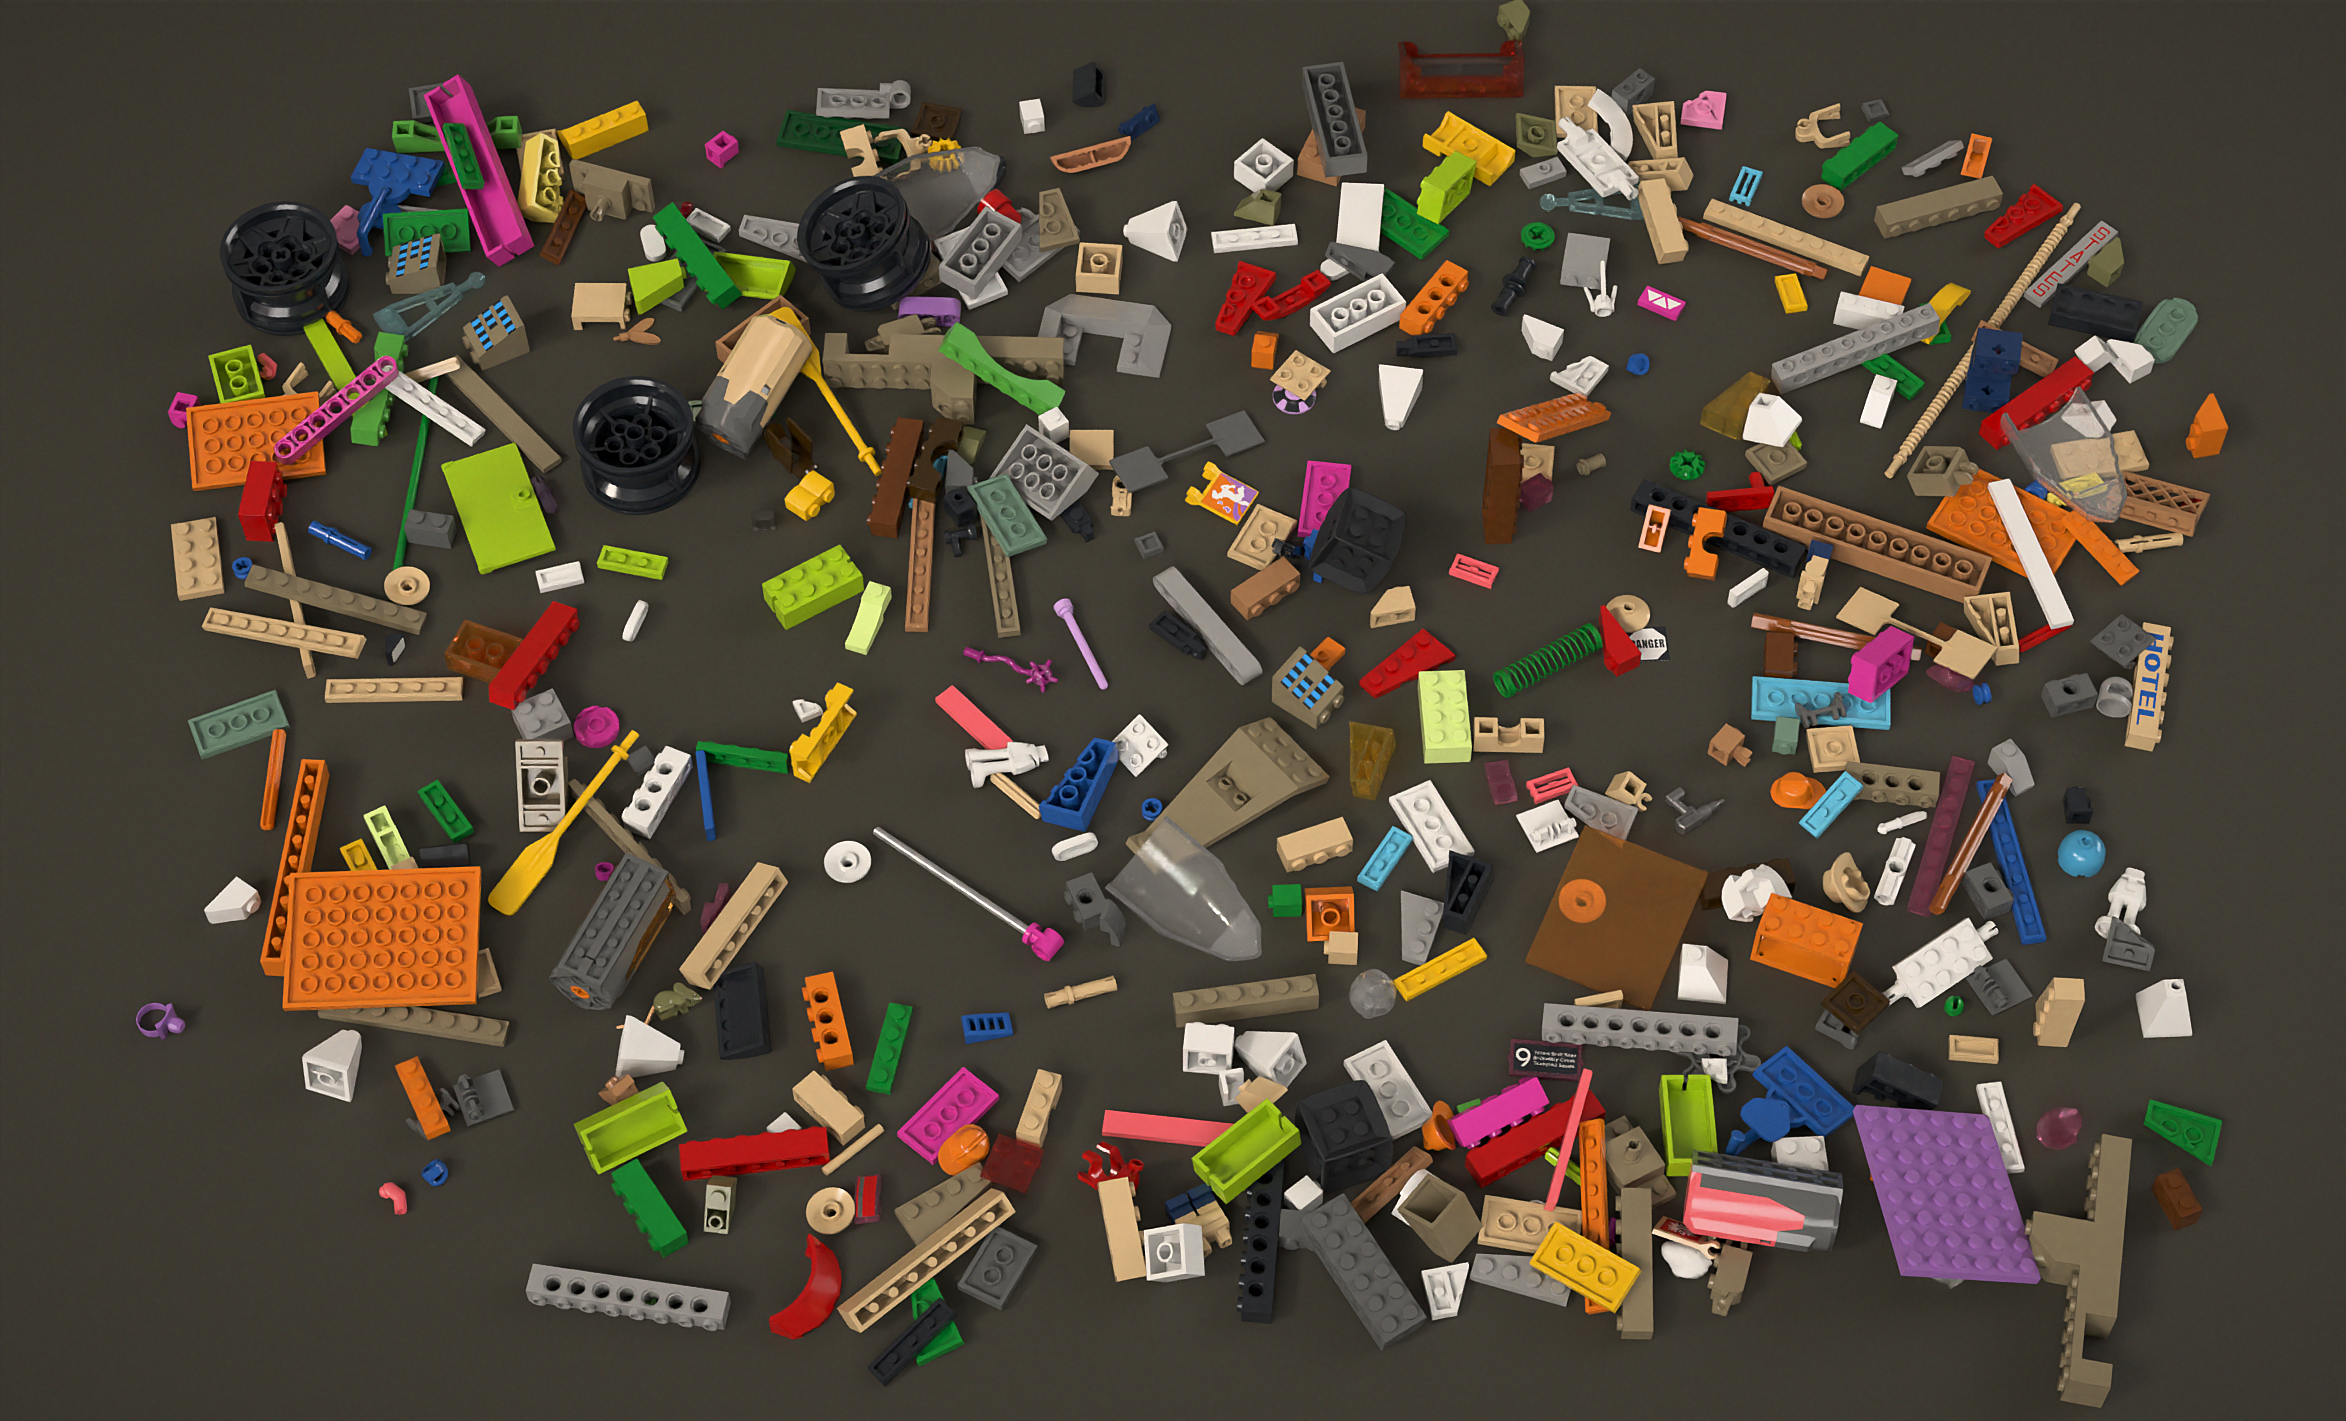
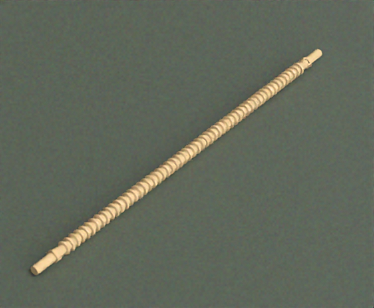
M2074 203L2067 214L2060 219V223L2056 224L2044 241V244H2042L2039 251L2016 281V284L2013 285L2005 300L2002 301V304L1999 305V308L1996 309V312L1988 321L1990 325L1999 329L2008 314L2011 313V310L2042 268V265L2045 264V261L2048 260V257H2050L2065 233H2067V228L2069 225H2072L2074 217L2081 209L2080 204ZM1974 342L1923 416H1921V420L1912 429L1909 437L1900 446L1898 454L1894 455L1893 462L1885 472L1888 478H1892L1899 467L1907 461V456L1912 454L1921 438L1930 429L1936 417L1939 416L1948 400H1950L1966 376Z

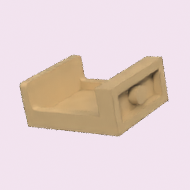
M575 283L571 315L574 330H583L584 322H619L621 329H626V322H630V309H628V305L632 304V293L628 292L627 283Z

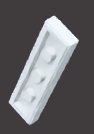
M1295 224L1211 232L1214 253L1298 245Z
M2002 1083L1977 1084L1976 1091L1982 1113L1990 1118L2007 1174L2023 1172L2025 1168Z

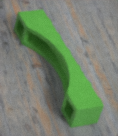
M518 116L496 117L486 123L496 149L521 148L522 129ZM415 120L393 121L392 139L397 153L445 151L436 127L425 125Z
M958 322L947 331L938 349L947 358L959 363L966 370L981 377L985 382H989L1000 389L1001 392L1036 412L1039 416L1055 407H1059L1066 392L1049 380L1027 379L1007 371L986 353L975 333Z
M379 332L374 347L375 362L383 356H390L396 361L398 370L403 372V357L407 358L408 355L405 335ZM384 388L368 404L355 412L351 425L352 443L378 446L380 438L385 436L386 427L384 424L389 421V406H393L395 394Z

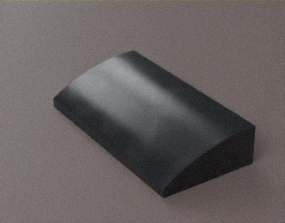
M2058 283L2048 325L2134 343L2143 302Z
M754 961L724 970L713 985L720 1059H743L771 1053L764 969Z

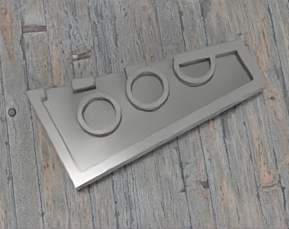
M744 215L739 228V236L806 262L797 243L799 224Z
M1476 1254L1469 1279L1564 1307L1567 1306L1571 1288L1532 1267L1529 1263L1533 1258L1531 1256Z

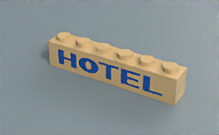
M2144 622L2142 629L2155 637L2156 641L2136 657L2132 686L2133 696L2131 699L2132 710L2128 716L2125 746L2153 751L2155 743H2160L2162 730H2159L2158 726L2159 724L2162 725L2164 711H2161V705L2164 706L2167 692H2163V687H2167L2169 674L2165 673V671L2170 666L2171 655H2168V650L2172 649L2174 637H2170L2171 627Z

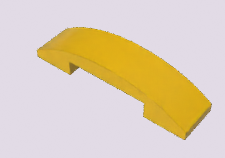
M1950 283L1944 286L1931 299L1929 303L1940 318L1939 331L1943 321L1957 305L1961 306L1971 294V290ZM1936 335L1921 341L1930 344Z

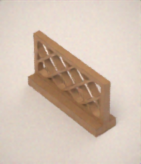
M2124 471L2114 491H2111L2108 496L2106 514L2193 537L2196 525L2209 501L2210 494ZM2125 481H2133L2136 484L2128 486ZM2147 487H2155L2158 490L2150 492ZM2140 489L2143 492V494L2135 495L2133 493V491ZM2174 492L2179 494V496L2171 498L2168 493ZM2163 495L2165 499L2157 501L2154 497ZM2196 498V499H2200V500H2202V501H2201V502H2197V503H2192V501H2191L2190 499ZM2184 501L2187 504L2179 507L2176 503Z

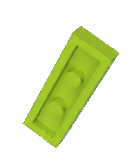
M603 545L597 566L601 569L662 580L669 562L668 557Z

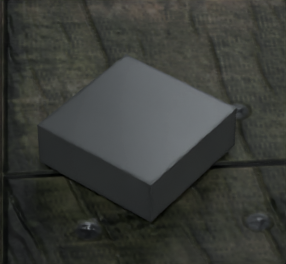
M1882 99L1862 103L1861 109L1869 123L1889 118L1890 113Z
M1155 531L1135 538V544L1143 559L1164 553V547Z
M645 745L629 754L627 762L639 777L653 768L655 757Z

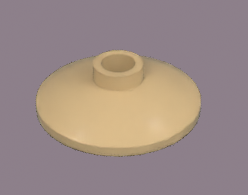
M400 567L393 570L386 577L384 589L388 598L400 605H413L421 602L428 595L430 582L427 575L420 569Z
M1621 595L1612 599L1606 606L1626 633L1640 631L1649 622V607L1642 599L1636 596Z
M835 1187L818 1191L809 1200L806 1208V1217L810 1226L822 1234H835L844 1230L851 1223L855 1215V1204L850 1194L843 1189ZM831 1212H836L834 1216L828 1217Z

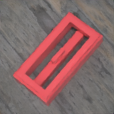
M1458 553L1449 570V575L1491 589L1496 575L1499 573V567Z
M1569 767L1527 781L1526 783L1527 789H1530V794L1534 797L1535 804L1570 793L1573 785L1579 786ZM1568 776V778H1566V779H1563V780H1560V781H1555V780H1558V779H1560V778H1563V777ZM1549 783V784L1546 785V786H1543V787H1540V788H1537V789L1535 788V787H1537V786H1540V785Z

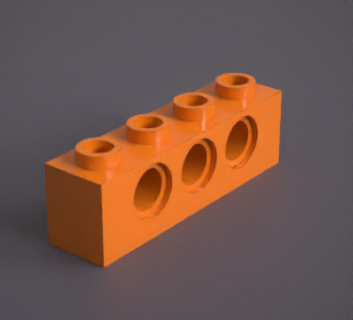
M1446 260L1401 313L1399 328L1411 335L1429 334L1434 327V323L1438 319L1441 320L1446 309L1454 305L1460 292H1464L1469 284L1467 280L1468 271Z
M833 971L805 977L806 987H802L804 1001H809L811 1006L807 1008L809 1022L814 1021L815 1028H811L814 1043L819 1042L820 1048L816 1049L819 1063L824 1062L825 1071L854 1065ZM819 1000H827L823 1003L818 1002ZM825 1020H831L830 1023H822ZM832 1040L837 1041L834 1044L827 1043Z

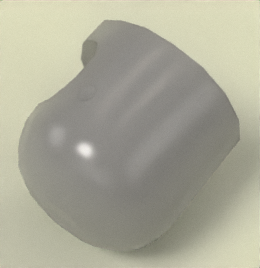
M2110 677L2104 680L2098 694L2097 709L2102 714L2110 717H2125L2132 710V685L2121 677Z

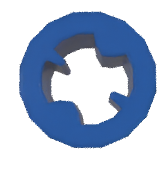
M241 557L233 562L232 569L237 578L246 579L252 567V561L247 557Z
M1982 683L1981 686H1973V697L1977 705L1983 704V701L1985 703L1991 702V692L1987 683Z
M1149 798L1142 803V815L1149 821H1155L1163 812L1161 802L1155 798ZM1152 806L1154 809H1156V812L1152 813L1151 811H1149L1148 807Z

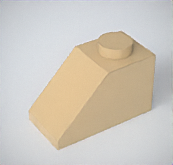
M1394 587L1385 592L1371 611V628L1415 620L1416 607L1410 587Z
M1259 1076L1253 1082L1248 1079L1238 1088L1241 1093L1235 1097V1100L1249 1113L1266 1098L1272 1103L1276 1102L1288 1089L1283 1085Z

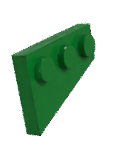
M2150 1099L2143 1125L2211 1166L2214 1160L2222 1120Z
M934 1278L928 1280L911 1293L914 1321L939 1297L944 1301ZM954 1321L917 1356L919 1367L964 1345Z

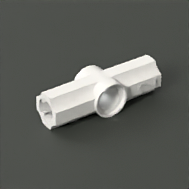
M1902 837L1895 840L1874 898L1880 904L1887 906L1893 905L1916 846L1910 839Z

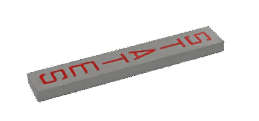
M2100 221L2024 292L2023 297L2041 308L2055 295L2057 284H2067L2088 264L2089 259L2094 254L2100 253L2107 242L2111 243L2117 237L2118 231L2105 222Z

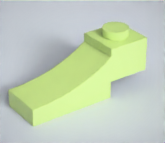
M869 581L861 597V604L855 622L845 642L846 649L867 655L884 620L883 614L892 598L891 587Z
M382 806L364 815L365 822L389 870H392V865L410 858L386 806Z

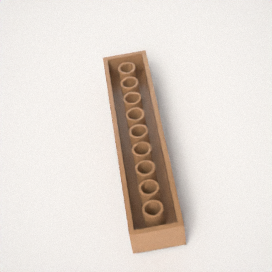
M1781 486L1777 488L1762 527L1770 532L1778 533L1784 538L1799 542L1801 545L1806 546L1808 551L1812 539L1833 545L1832 559L1964 603V597L1978 596L1980 594L1992 557Z

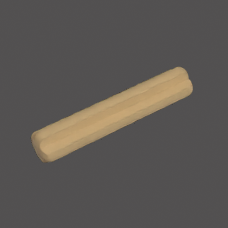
M452 357L410 371L404 375L419 383L458 370L460 363L457 357Z
M1003 773L991 774L990 781L1034 818H1041L1040 804Z

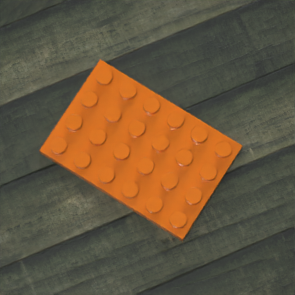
M318 391L186 408L193 491L245 485L250 461L277 462L279 470L283 473V480L327 475L323 439L289 465L282 464L274 450L275 444L320 407ZM322 421L316 422L315 427H322ZM308 435L299 436L298 441H305ZM291 449L282 450L281 455H288Z
M1979 469L1976 475H1972L1974 478L1972 483L1961 485L1954 497H1944L1928 521L1926 529L1971 551L1992 557V561L2028 578L1987 488L1989 483L2001 481L2002 479ZM2013 485L2051 571L2055 575L2077 541L2072 533L2060 522L2070 512Z

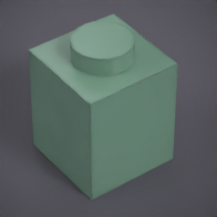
M1777 716L1774 726L1772 752L1795 755L1800 719Z

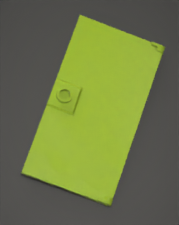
M516 443L441 465L480 574L492 572V570L556 550Z

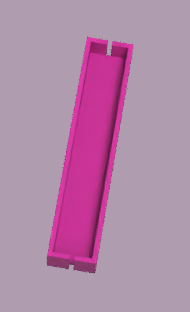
M456 75L443 83L444 88L454 97H451L438 86L425 94L424 98L486 257L500 267L514 259L515 253L520 255L534 247V244L471 85L461 76ZM444 123L465 124L485 183L483 189H462L442 130Z

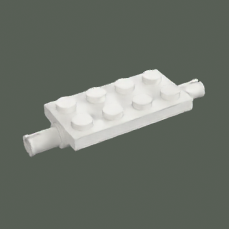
M1569 117L1562 118L1559 121L1558 126L1565 131L1567 137L1565 140L1558 142L1557 149L1602 197L1621 191L1628 200L1635 199L1638 196L1639 191L1633 185L1638 183L1639 177L1593 128L1585 131L1580 126L1577 127Z
M1965 918L1892 966L1897 974L1895 985L1881 993L1890 1000L1889 1006L1904 996L1910 998L1916 1008L1922 1007L1974 972L1977 966H1983L1993 958L1983 942L1998 934L1997 928L1992 930L1996 925L1992 921H1988L1976 930L1970 919Z

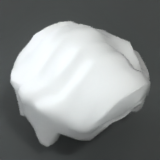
M1667 1241L1662 1244V1256L1669 1263L1676 1277L1698 1279L1703 1277L1710 1265L1713 1264L1711 1259L1707 1258L1699 1249L1676 1241Z

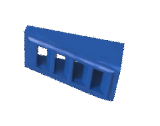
M1009 1012L961 1016L966 1044L1013 1036ZM999 1021L1004 1022L1005 1029H1000ZM989 1023H994V1030L990 1029ZM984 1024L986 1030H981L980 1025ZM972 1026H975V1031H971Z

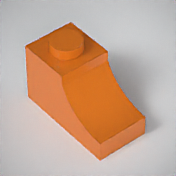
M1971 134L1961 175L1977 179L1982 178L1992 138Z

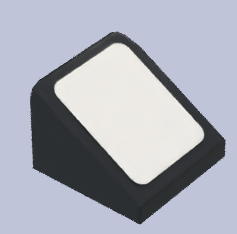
M403 634L385 636L386 657L389 666L395 664L406 647Z

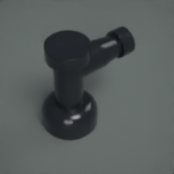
M974 522L967 524L966 529L953 532L944 531L946 544L951 543L954 557H961L963 555L959 539L968 537L970 541L977 540Z

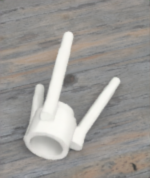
M1602 260L1600 262L1601 294L1594 301L1589 288H1583L1590 303L1591 312H1595L1599 317H1606L1614 312L1617 286H1613L1611 298L1606 295L1605 262Z

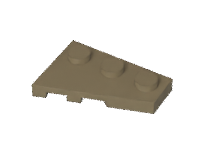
M1060 188L1039 192V253L1079 244V235Z

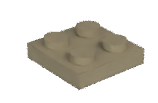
M1789 440L1784 447L1760 443L1746 450L1745 453L1746 458L1762 474V477L1770 486L1807 467L1806 460Z

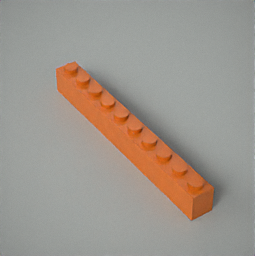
M301 760L260 960L265 975L284 976L290 873H309L311 871L330 776L325 760Z

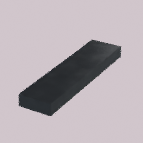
M939 1297L867 1369L886 1387L958 1315Z

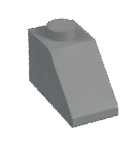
M2011 738L1992 748L1988 765L1997 775L2006 773L2013 779L2008 789L2015 797L2034 787L2035 784L2025 755Z

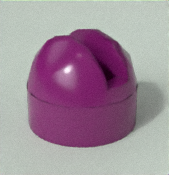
M601 862L595 866V875L599 881L607 882L614 871V866L609 862Z

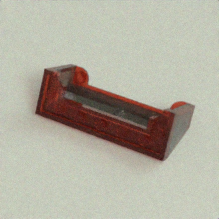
M1521 40L1504 42L1500 47V53L1418 54V48L1413 42H1398L1399 97H1523L1525 58Z

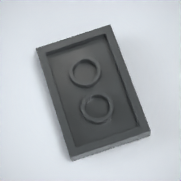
M997 1226L987 1235L958 1283V1290L1002 1311L1036 1254L1038 1246Z

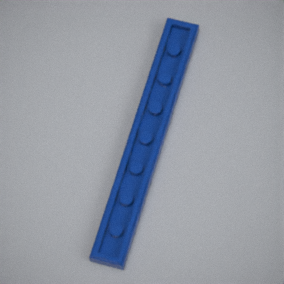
M1996 779L1977 781L1976 787L1981 804H1983ZM2004 797L1988 829L2006 888L2012 891L2014 896L2011 909L2022 945L2043 943L2046 941V934L2006 797Z

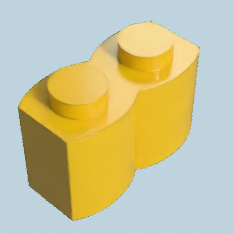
M812 470L785 497L786 508L807 521L819 513L821 506L833 499L835 495L834 484Z

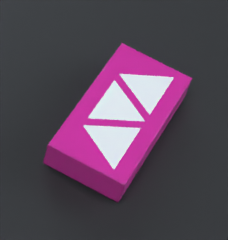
M1647 286L1638 299L1637 305L1676 321L1685 308L1686 302Z

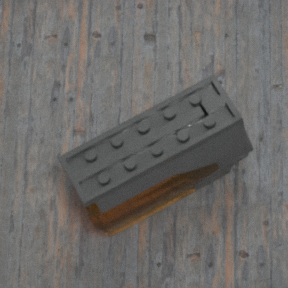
M627 852L622 860L617 863L549 977L550 981L560 992L577 1006L593 1010L609 1009L617 997H621L672 911L676 893L669 880V871Z

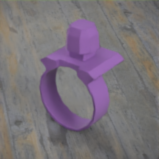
M160 1003L147 1004L140 1009L136 1017L138 1028L147 1037L160 1036L161 1040H163L168 1035V1031L181 1033L185 1028L184 1021L177 1017L172 1003L166 1006ZM154 1009L166 1011L165 1017L155 1024L157 1030L146 1031L140 1027L141 1018L148 1011Z

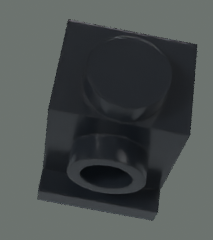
M2079 786L2066 788L2062 800L2066 824H2089L2093 808H2091L2090 797L2086 796V789Z

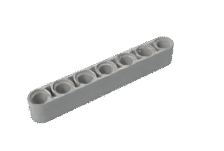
M1174 566L1153 577V583L1160 594L1188 626L1198 634L1202 642L1238 683L1245 685L1262 674V668L1256 658Z

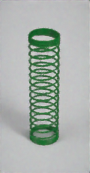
M1587 623L1581 626V629H1576L1575 632H1570L1569 635L1558 638L1557 642L1553 641L1551 645H1546L1545 648H1540L1539 651L1528 654L1526 658L1522 657L1520 661H1515L1514 664L1496 671L1493 675L1494 683L1501 695L1509 698L1516 694V690L1521 692L1522 687L1527 689L1528 683L1533 685L1534 680L1539 682L1540 677L1545 679L1546 674L1551 676L1552 671L1558 672V667L1564 669V664L1569 666L1570 661L1575 663L1576 658L1581 660L1582 655L1588 656V651L1594 653V651L1601 649L1603 644L1602 638L1598 630L1592 624ZM1587 628L1593 634L1597 646L1592 642L1591 638L1589 637ZM1576 636H1578V638L1582 641L1583 645L1585 646L1587 652L1586 654H1584L1577 643ZM1570 639L1576 644L1581 655L1580 658L1574 652ZM1564 642L1571 649L1574 655V661L1569 657L1565 649ZM1558 645L1565 652L1568 658V664L1561 657ZM1552 648L1560 657L1562 667L1555 660ZM1546 652L1552 657L1556 670L1550 665ZM1540 655L1547 662L1550 668V674L1544 668L1541 662ZM1529 656H1532V662L1528 659ZM1534 658L1541 665L1544 672V677L1539 673L1535 665ZM1528 661L1534 667L1538 680L1531 673ZM1522 665L1529 672L1532 679V683H1530L1523 672ZM1516 668L1523 675L1526 682V687L1520 681L1516 672ZM1505 669H1508V675L1504 672ZM1510 671L1516 677L1520 686V690L1515 686L1511 678ZM1499 676H1501V678L1503 679V682H1504L1505 687L1507 688L1508 692H1507V691L1505 690V688L1503 687V685H1502V683H1501V681H1500V677H1499Z

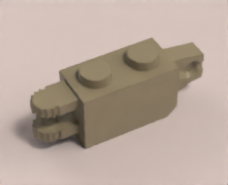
M917 314L880 325L878 336L864 342L867 354L889 355L890 334L941 335V330L935 327L937 325L935 318L919 320Z
M1727 1239L1726 1244H1723L1722 1252H1716L1717 1257L1714 1259L1713 1267L1717 1268L1716 1274L1711 1273L1707 1288L1712 1289L1710 1299H1712V1313L1726 1316L1731 1304L1736 1305L1740 1303L1753 1252L1746 1250L1748 1242L1741 1241L1740 1248L1732 1247L1734 1240Z

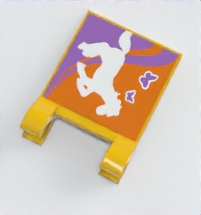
M1207 462L1202 476L1211 480V482L1202 494L1198 489L1191 486L1186 493L1188 496L1185 501L1191 505H1200L1238 525L1258 496L1259 491L1221 472L1215 464Z

